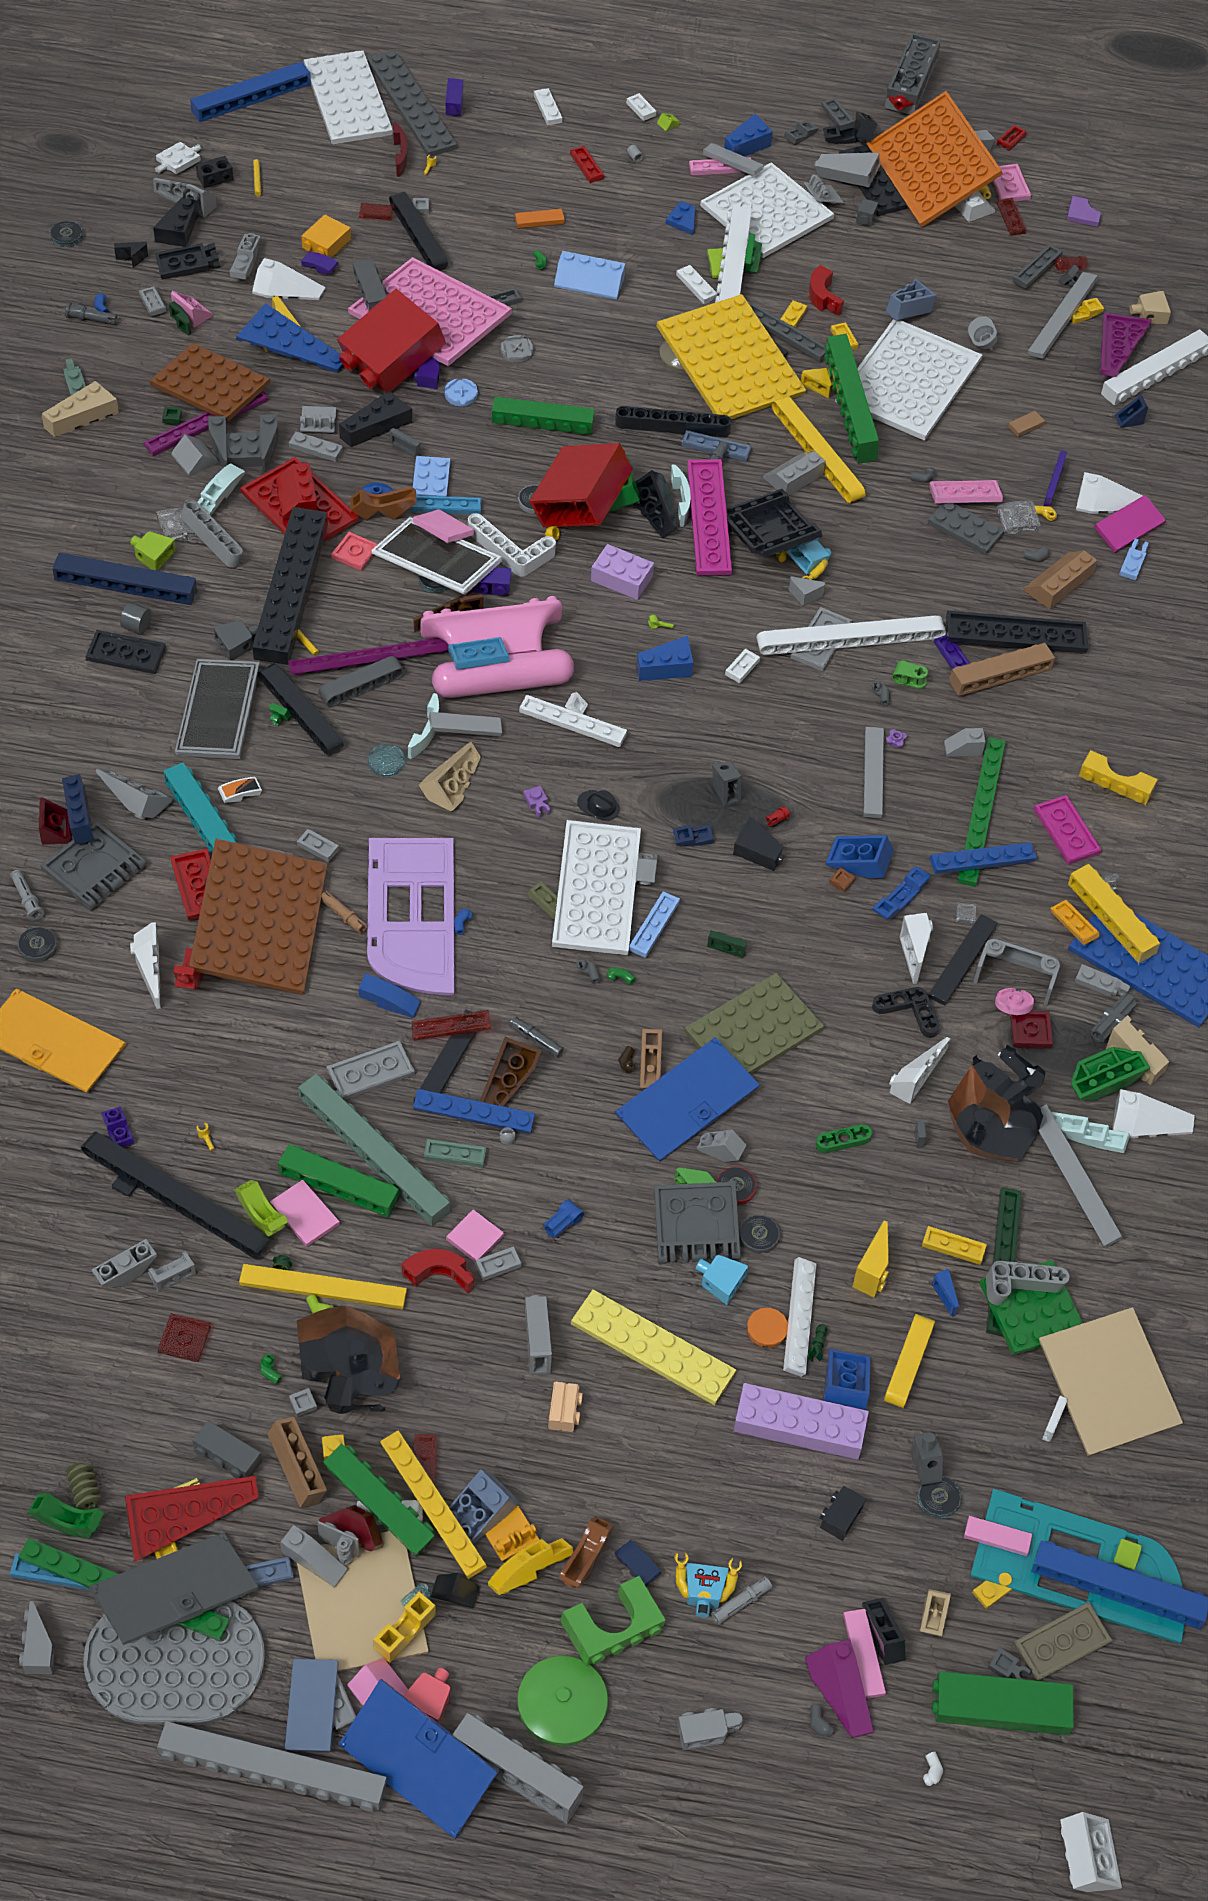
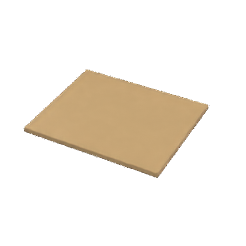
M1133 1307L1039 1338L1063 1397L1067 1398L1066 1406L1087 1456L1183 1424Z
M390 1531L380 1533L384 1542L383 1547L380 1549L367 1551L359 1544V1558L353 1556L351 1562L348 1565H344L348 1571L335 1588L297 1563L315 1660H338V1672L364 1667L365 1664L383 1658L374 1650L373 1639L388 1623L392 1626L403 1614L404 1606L416 1595L407 1548ZM329 1544L321 1545L338 1560L336 1547ZM424 1628L394 1660L428 1653Z

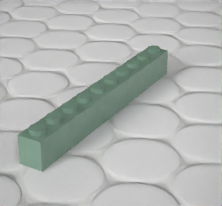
M315 1074L298 1087L299 1098L386 1183H391L396 1188H399V1195L431 1227L450 1213L449 1198L445 1194H441L432 1181H427L423 1177L422 1172L409 1163L405 1155H400L396 1151L395 1146L390 1141L387 1142L378 1129H373L369 1125L368 1120L356 1112L352 1104H347L343 1100L342 1095L337 1090L334 1091L325 1078L321 1079Z

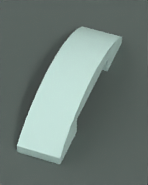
M672 465L671 482L673 489H680L682 502L679 503L678 518L680 527H684L690 510V487L683 472L676 465Z
M433 693L427 706V718H429L430 712L439 713V700L435 693ZM429 720L421 735L414 733L408 745L409 759L420 754L432 741L436 731H430Z

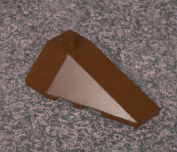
M505 1037L479 1102L504 1107L535 1070L542 1050Z

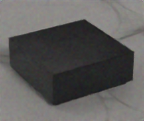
M122 1171L112 1184V1189L130 1197L136 1189L139 1180H130L129 1176L126 1178V1174Z

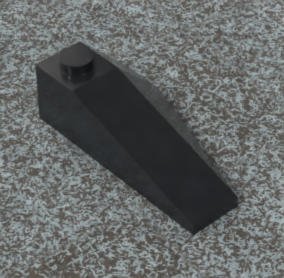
M651 470L636 481L640 501L633 505L641 511V514L648 519L651 526L664 538L675 531L677 527L670 492L664 475Z

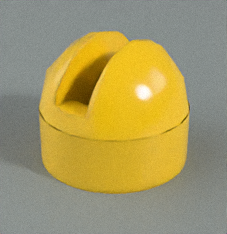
M548 527L545 536L558 540L560 536L558 527Z

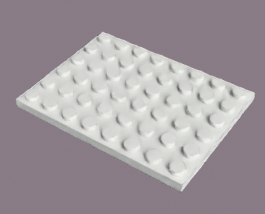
M893 319L857 368L872 418L925 441L981 361L982 354L904 321Z

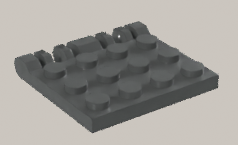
M98 821L92 824L94 840L75 844L73 839L41 865L42 871L77 898L89 911L96 907V903L99 904L102 901L101 897L95 892L97 888L100 893L108 897L111 894L110 890L114 892L124 884L123 880H129L130 876L123 867L126 866L130 872L136 874L147 866L146 861Z
M735 1182L654 1185L658 1263H667L666 1247H669L670 1263H675L676 1254L674 1247L682 1246L681 1259L683 1262L688 1261L687 1246H691V1261L699 1262L700 1259L707 1261L706 1245H710V1260L713 1261L716 1257L715 1245L722 1244L723 1257L729 1258L728 1244H730L731 1259L740 1260Z

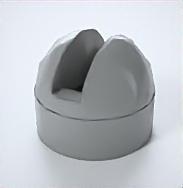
M510 1127L503 1128L499 1136L501 1143L505 1145L512 1144L515 1141V1131Z

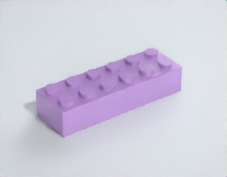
M744 1383L733 1432L858 1460L869 1411Z

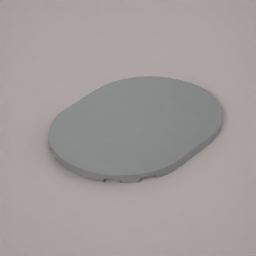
M229 1601L209 1610L230 1620L220 1642L174 1624L123 1645L106 1615L103 1614L102 1618L91 1630L85 1646L83 1664L87 1684L94 1698L105 1710L128 1722L149 1725H165L166 1721L179 1725L212 1723L237 1711L248 1701L257 1688L265 1662L261 1632L252 1616L243 1607Z

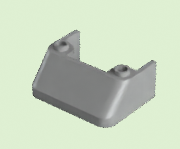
M998 937L990 938L985 944L973 983L977 984L987 955L1052 975L1043 1006L1047 1007L1061 965L1060 959L1055 955Z

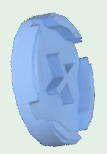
M454 379L445 386V398L450 404L463 407L474 403L477 399V386L468 379Z

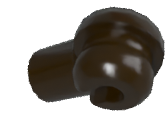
M630 1046L625 1048L618 1059L621 1069L626 1073H630L635 1069V1063L632 1064L630 1060L635 1050Z

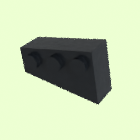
M181 198L153 227L156 243L181 247L187 246L198 217L197 200Z

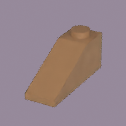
M642 1029L640 1088H647L660 1078L662 1030Z

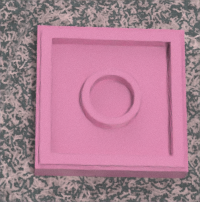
M472 1210L446 1236V1240L475 1262V1260L483 1258L504 1237V1232L475 1210Z

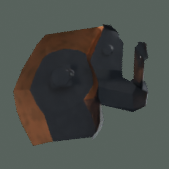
M1006 1045V1048L1002 1049L998 1055L1019 1076V1081L1013 1082L1009 1076L993 1063L980 1060L976 1055L973 1057L971 1067L948 1100L954 1128L960 1140L971 1154L993 1159L1020 1161L1037 1135L1043 1119L1040 1107L1027 1096L1042 1086L1046 1072L1039 1065H1031L1016 1053V1049Z
M348 1306L327 1308L297 1320L302 1379L315 1382L329 1380L324 1397L329 1410L338 1414L362 1409H370L372 1412L385 1411V1407L381 1404L352 1405L351 1403L357 1395H387L398 1387L401 1379L395 1333L376 1319Z

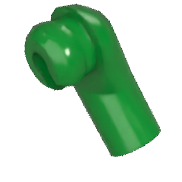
M535 250L533 256L537 259V262L535 261L536 268L543 269L548 259L540 250Z
M611 967L606 974L607 978L612 981L618 976L629 985H632L636 980V977L624 968Z
M265 1354L260 1361V1372L265 1378L277 1385L281 1381L282 1375L274 1371L273 1355Z

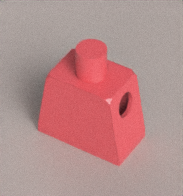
M438 1668L433 1677L427 1673H422L403 1696L440 1724L451 1696V1687L445 1684L450 1674L442 1668Z

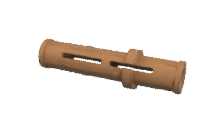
M329 891L321 895V901L339 915L346 925H350L359 934L366 930L367 924L359 919L354 911H350Z

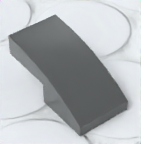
M808 120L799 122L795 129L785 131L784 137L793 144H797L811 137L818 131V128Z

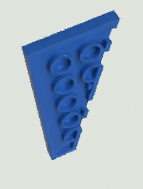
M266 303L236 336L238 341L242 342L243 340L253 346L259 345L265 347L268 351L290 358L295 357L305 363L317 364L318 367L335 373L343 366L338 358L340 353Z

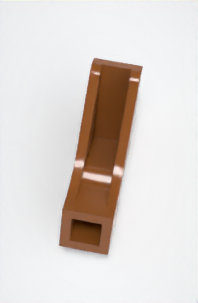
M413 487L384 494H372L361 489L350 498L351 511L366 520L375 515L377 511L394 520L417 502L416 489Z
M594 1516L589 1521L582 1539L560 1573L559 1579L563 1580L564 1584L569 1587L579 1588L590 1577L599 1554L607 1545L614 1528L613 1524L597 1516Z

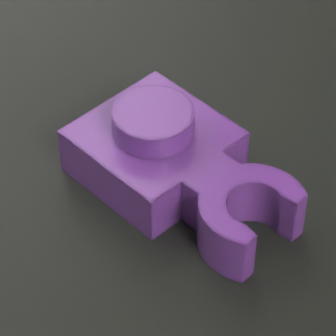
M541 786L523 791V796L530 809L536 808L535 813L538 818L541 817V810H544L547 815L550 814V807L547 805L548 799Z

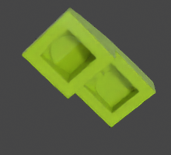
M723 248L707 249L712 278H718L719 272L722 271L720 263L721 259H724V257H721Z

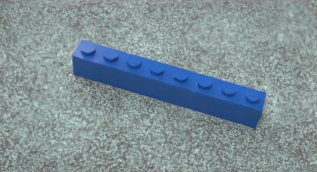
M299 62L190 99L191 112L199 122L309 86L311 85L310 71L303 62Z
M1041 1540L1031 1570L1032 1573L1201 1630L1206 1621L1208 1597L1203 1593L1185 1590L1180 1585H1171L1159 1578L1144 1576L1136 1570H1127L1121 1568L1118 1564L1100 1561L1095 1556H1086L1074 1549L1059 1547L1051 1541Z

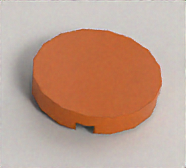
M761 1308L750 1315L747 1323V1334L756 1345L773 1348L780 1345L786 1339L788 1321L781 1312L773 1308Z

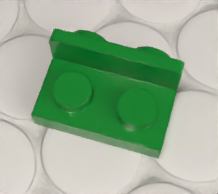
M749 233L743 271L757 273L762 243L755 240L756 234Z

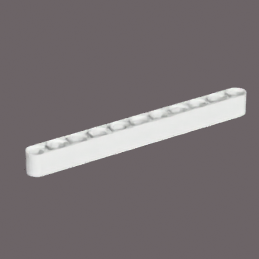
M925 616L760 632L756 638L760 653L771 655L831 649L833 646L836 649L934 640L946 635V630L941 616Z

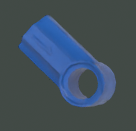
M567 1199L560 1205L557 1213L543 1224V1228L550 1237L557 1238L570 1225L574 1226L579 1223L585 1212L572 1200Z

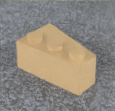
M1127 1015L1113 1028L1106 1049L1119 1047L1132 1051H1141L1150 1066V1070L1143 1074L1140 1079L1152 1085L1165 1073L1169 1061L1153 1043L1150 1045L1142 1037L1144 1033L1141 1029L1137 1031L1130 1023L1131 1018Z

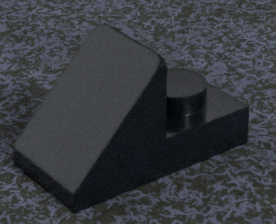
M147 242L114 243L116 260L132 259V267H135L148 257Z

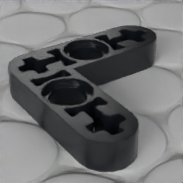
M908 988L880 994L874 998L872 1009L877 1014H886L912 1008L921 1033L927 1038H933L938 1034L939 1022L928 995L923 988ZM900 997L904 999L905 1002L899 1004L896 1003L894 999ZM925 1009L929 1014L926 1016L921 1015L919 1010Z

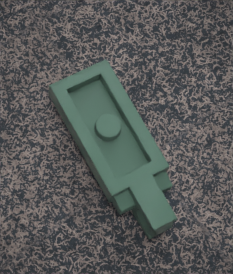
M72 358L65 360L67 368L63 369L70 396L86 387L79 366L74 367Z

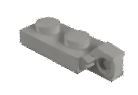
M1083 964L1075 979V983L1109 997L1111 995L1116 996V994L1120 996L1123 994L1127 995L1130 986L1120 979Z

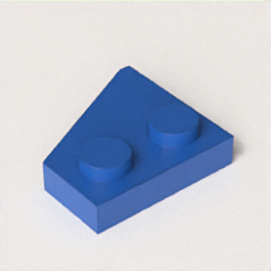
M680 201L666 218V224L693 235L695 206Z

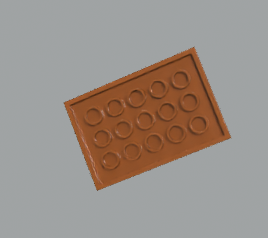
M195 343L190 344L150 379L151 386L211 415L226 416V422H229L271 384L270 378Z

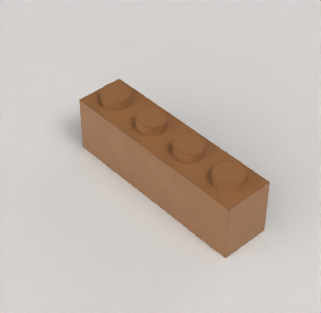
M295 1417L275 1421L268 1432V1437L299 1507L303 1508L320 1503L327 1489Z

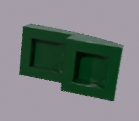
M172 301L169 304L170 316L176 320L178 329L190 335L191 327L188 315L179 304Z

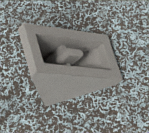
M791 576L789 591L802 606L823 597L825 582Z

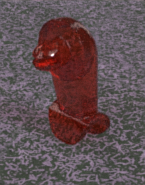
M1060 256L1055 261V267L1060 271H1065L1074 264L1079 269H1086L1088 264L1086 256Z

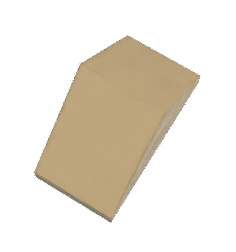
M928 1590L924 1601L921 1632L942 1636L951 1596L950 1593Z

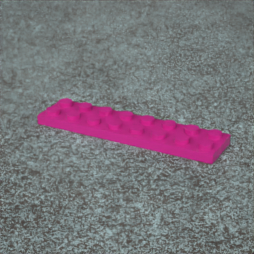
M722 459L687 460L696 575H731L732 568Z

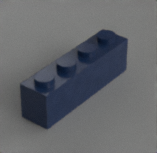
M77 774L62 778L69 824L75 844L94 840L86 789L81 775Z

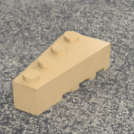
M94 381L43 412V425L51 435L57 437L75 430L77 426H87L93 420L98 419L100 421L106 419L105 416L112 414L114 416L119 414L118 403L112 394Z

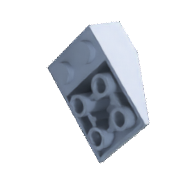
M481 1469L449 1506V1509L472 1544H474L506 1518L520 1501L492 1473Z

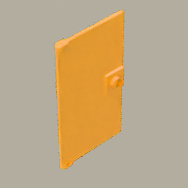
M17 988L0 1008V1050L86 1093L126 1046L125 1041Z

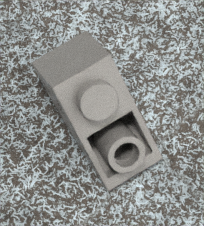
M733 1130L704 1133L700 1138L697 1149L723 1162L739 1160L746 1144Z

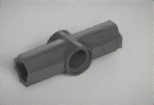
M1123 994L1113 1006H1109L1105 1010L1101 1020L1090 1032L1095 1041L1104 1043L1111 1035L1113 1028L1131 1013L1137 1005L1133 996Z

